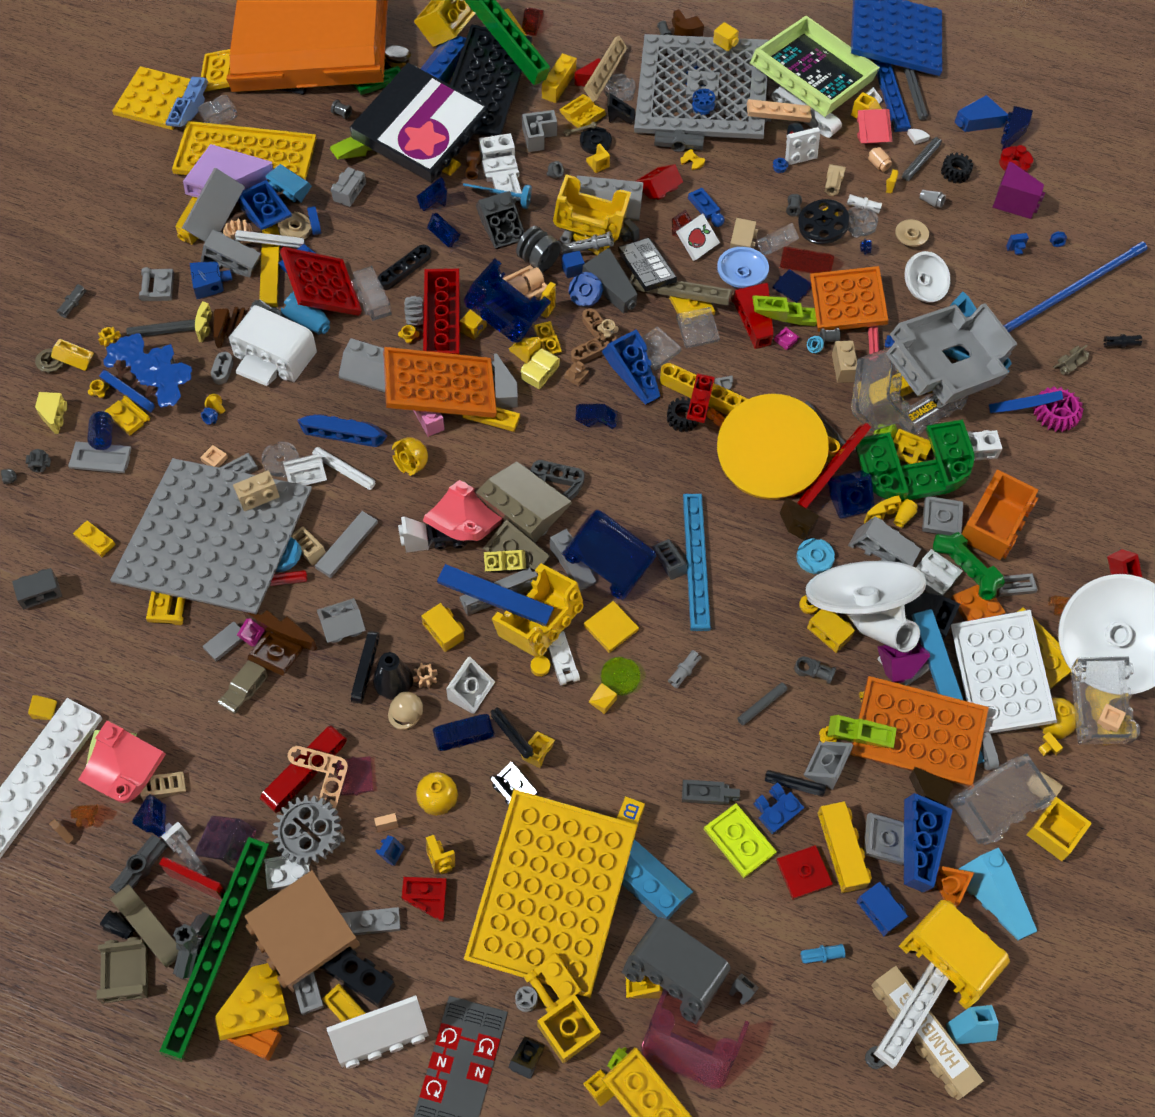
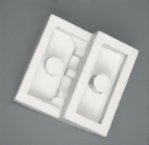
M248 354L239 364L236 374L268 386L277 378L278 370L275 364L267 363L260 357Z
M932 549L916 567L925 575V590L930 594L942 596L945 595L963 572V570Z

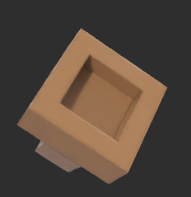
M577 361L564 373V378L579 387L588 377L589 370L585 369L582 362Z

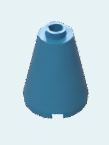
M294 291L284 301L286 306L284 309L281 307V314L317 334H325L330 329V321L322 309L298 305Z

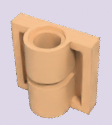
M531 265L501 279V284L519 307L542 296V292L547 287L540 269L537 267L533 268Z

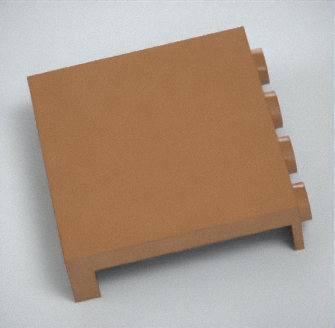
M312 870L245 915L248 921L245 925L251 936L256 935L258 941L255 942L262 954L264 952L268 954L269 958L266 961L273 971L277 969L280 975L277 979L283 988L288 987L292 993L295 991L293 985L349 946L354 950L361 945Z

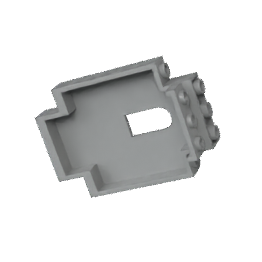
M986 303L981 304L967 318L955 304L899 323L890 333L895 343L886 352V355L917 396L933 391L940 402L945 405L999 384L1009 373L1003 363L1018 344ZM956 346L964 347L969 352L970 357L953 364L942 352Z

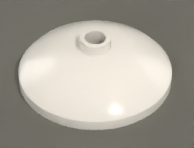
M923 251L913 255L907 262L905 282L915 298L922 302L933 303L942 299L947 294L950 287V273L941 257L935 253Z

